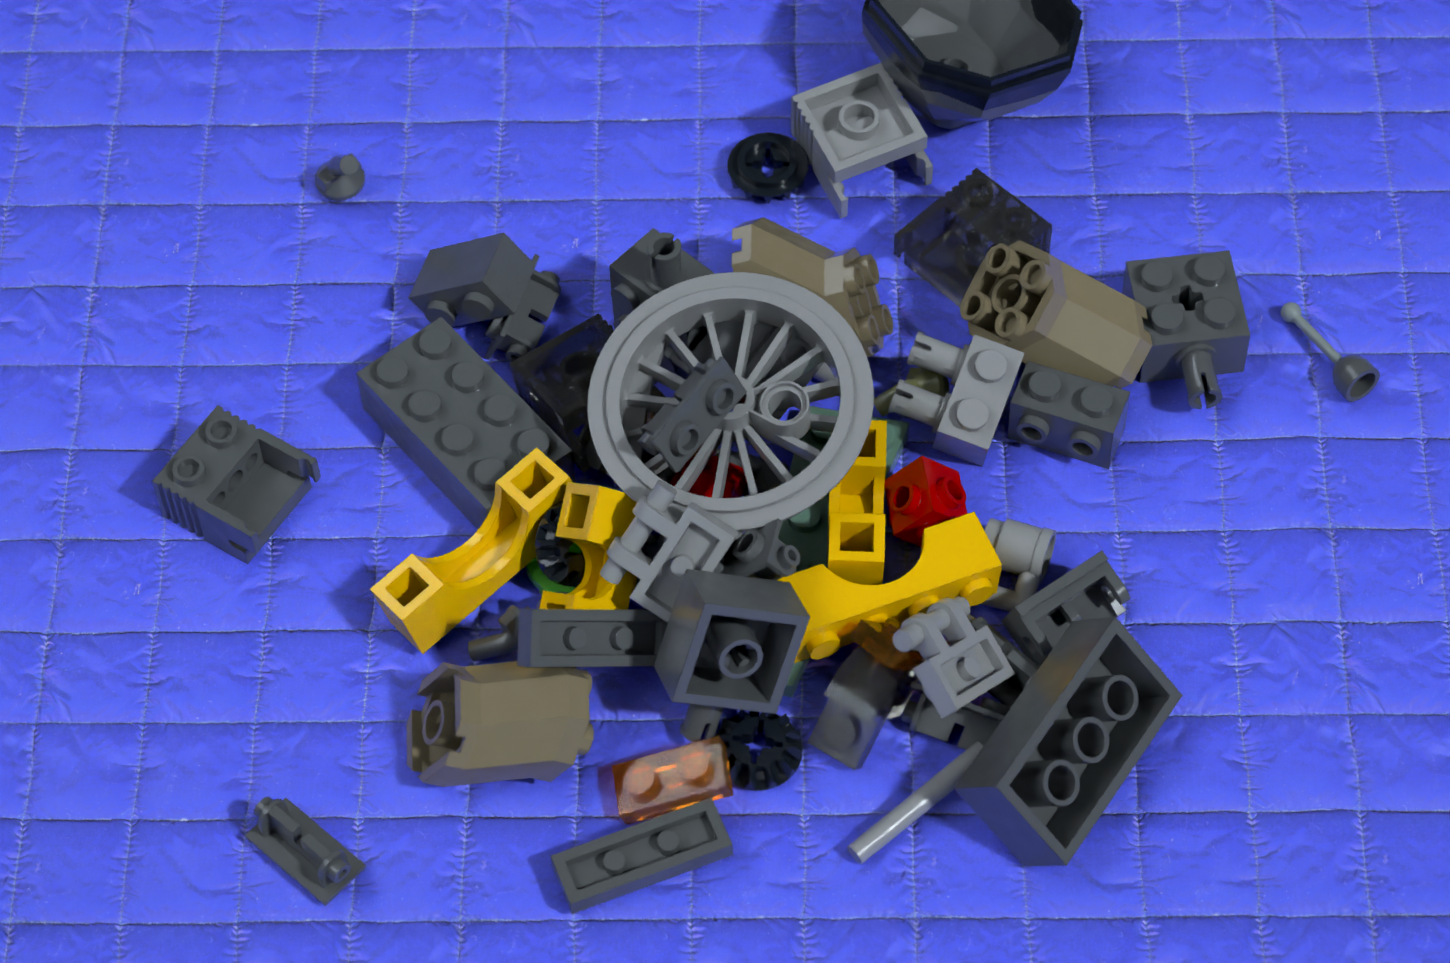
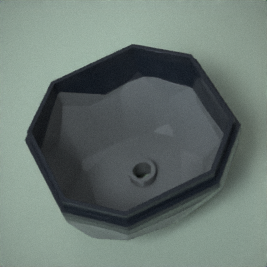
M865 0L862 10L863 34L889 76L894 80V84L898 86L902 97L920 111L932 124L947 129L1000 117L1038 103L1056 91L1071 71L1083 21L1080 19V9L1072 0Z

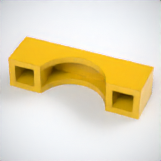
M537 447L495 482V496L489 514L480 528L464 544L445 555L433 558L410 554L370 588L390 623L424 654L536 557L535 537L539 523L553 505L563 501L567 482L573 483L571 478Z
M975 512L925 528L918 562L907 574L892 582L880 585L856 584L835 575L823 564L776 580L790 582L810 615L794 663L808 658L815 660L824 659L834 654L840 647L860 640L866 642L878 640L887 635L892 629L900 627L907 618L914 614H926L928 608L941 599L963 597L969 602L970 606H976L997 593L1002 563Z

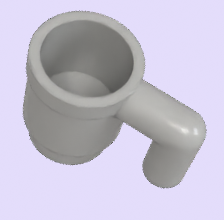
M990 518L986 525L985 533L1002 563L1001 570L1019 575L1014 590L998 586L997 593L981 604L1010 612L1015 606L1037 593L1039 583H1042L1052 558L1056 541V530L1037 527L1009 518L1005 522Z

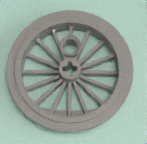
M726 272L704 275L670 286L634 309L611 334L596 361L589 385L587 409L592 441L604 468L621 490L637 503L641 496H648L657 481L665 482L656 475L669 467L660 453L643 464V447L638 442L643 436L641 428L646 424L648 412L658 413L665 403L677 407L680 403L676 398L652 396L655 381L674 391H677L685 381V379L660 366L667 345L674 349L691 372H693L694 367L699 361L678 336L695 328L705 326L716 361L720 356H723L714 324L723 321H744L735 375L747 392L733 407V412H729L703 442L704 444L675 487L672 486L677 491V494L667 509L672 515L680 519L688 505L694 502L737 532H746L750 529L764 527L767 523L778 518L783 522L794 517L822 499L843 479L856 461L866 441L873 415L874 388L868 358L860 340L847 321L825 300L813 292L781 278L757 273ZM760 322L781 328L746 380L745 374L754 325ZM792 337H799L813 348L763 382ZM821 362L827 363L835 377L833 380L805 387L793 382ZM840 396L838 417L811 414L810 402ZM794 406L800 410L795 418L787 421L778 420L772 416L774 411ZM810 427L814 431L832 432L822 451L799 440L809 431ZM760 436L811 462V464L793 478ZM744 439H747L782 482V485L758 494ZM735 441L750 496L723 498L732 445ZM721 444L712 497L689 493V490Z

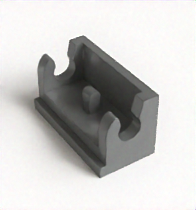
M1102 550L1015 606L1001 621L1021 651L1039 667L1072 621L1108 617L1117 618L1126 611L1123 604L1130 600V595L1108 563V558Z

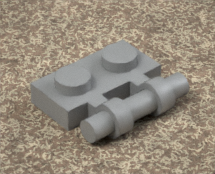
M659 480L648 496L643 495L640 497L632 511L635 517L622 537H615L606 551L609 558L600 570V575L608 582L616 585L619 584L627 571L641 579L629 598L668 623L685 570L714 572L739 532L694 502L688 505L681 518L678 519L667 509L677 491L671 485ZM654 529L667 539L652 560L642 552L641 548Z
M955 597L954 599L944 598L935 602L928 608L926 614L918 613L907 618L901 624L900 630L896 631L893 635V644L897 650L901 652H907L911 649L919 651L925 662L916 666L913 670L922 684L926 697L933 703L941 718L955 712L1015 674L989 627L986 625L977 631L974 630L967 618L971 611L970 604L963 597ZM943 635H945L946 638H947V640L949 641V643H950V645H951L950 647L948 646V644H947L946 640L944 639Z

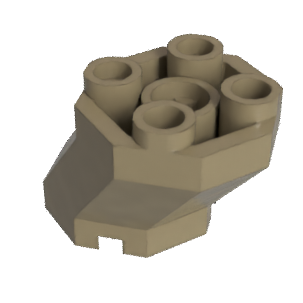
M764 217L746 221L732 229V241L742 238L741 251L732 253L733 272L764 274L795 283L813 292L840 313L857 335L867 357L875 355L884 347L883 336L893 333V320L887 305L880 302L876 284L879 283V271L876 261L871 254L861 256L855 247L834 252Z
M1020 240L1009 246L1000 243L990 248L960 304L961 317L968 321L970 335L974 336L975 334L1024 352L1021 363L1026 365L1027 361L1120 389L1133 383L1153 346L1151 334L1144 329L1142 318L1148 320L1146 307L1060 261L1051 254Z
M518 661L466 667L443 662L421 682L417 695L427 697L422 711L412 709L406 724L408 767L412 771L421 772L418 778L423 783L441 787L525 778L548 782L553 781L573 766L577 755H586L592 745L594 728L589 722V695L592 688L591 674L576 667L517 666Z

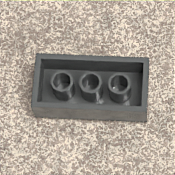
M442 317L356 373L363 409L477 529L483 524L492 507L495 496V482L536 447L571 478L573 483H576L572 449Z
M1116 617L1072 621L954 789L1023 866H1067L1183 695Z

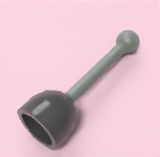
M1288 302L1284 304L1281 308L1282 319L1288 323H1295L1335 364L1332 375L1336 389L1350 402L1360 400L1371 392L1379 380V371L1360 355L1342 357L1301 316L1302 311L1297 303Z

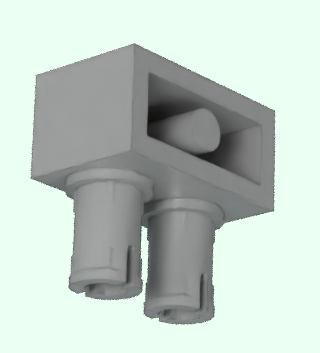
M918 331L907 364H913L951 378L950 384L954 385L952 394L947 392L944 397L900 379L888 412H895L932 426V432L936 433L932 448L983 466L1025 353L975 334L970 346L965 344L962 349Z

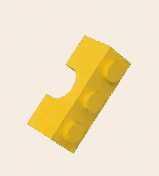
M871 420L869 432L859 456L843 479L829 492L827 568L842 579L862 585H880L883 582L885 563V514H883L887 443V421Z
M567 482L555 536L571 540L580 547L585 558V573L577 588L567 594L543 591L539 609H628L629 597L635 588L637 577L627 571L619 584L616 585L608 582L600 575V570L609 558L606 551L615 537H622L635 517L632 511L637 503L626 493L599 485Z

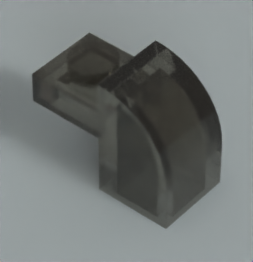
M880 640L861 644L844 661L826 689L824 695L829 697L807 743L853 770L862 768L886 719L902 715L914 691L911 683L912 681L917 683L919 681L913 668L920 665V663Z

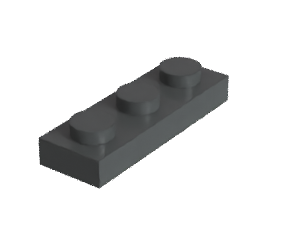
M519 608L517 666H654L668 623L647 609Z
M711 797L551 855V863L571 914L732 856L733 844Z

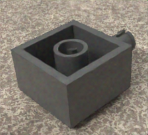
M654 228L651 229L609 265L614 328L616 329L640 304L660 291L692 278L715 273L682 250L680 240L677 238L673 241V234L660 233ZM701 326L678 337L692 351L706 334L707 328ZM667 345L660 366L686 380L689 376L668 359L673 352H676L670 345Z
M1230 250L1126 261L1122 294L1146 307L1148 320L1142 318L1144 329L1151 334L1153 345L1138 372L1140 383L1184 378L1188 393V403L1192 408H1202L1200 395L1202 394L1204 395L1206 409L1216 406L1223 398L1216 375L1244 372L1250 340V331Z
M692 569L685 570L654 664V668L671 701L689 704L684 722L680 727V733L683 737L699 744L704 732V744L713 743V737H716V730L724 708L777 713L810 619V615L790 582Z

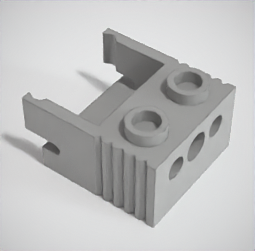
M882 63L791 96V134L804 149L809 165L812 166L813 172L840 218L848 216V197L844 196V186L841 181L905 157L915 175L924 179L925 186L932 183L933 165L924 151L927 148L928 136L907 101L902 98V93L898 91V86L889 77Z

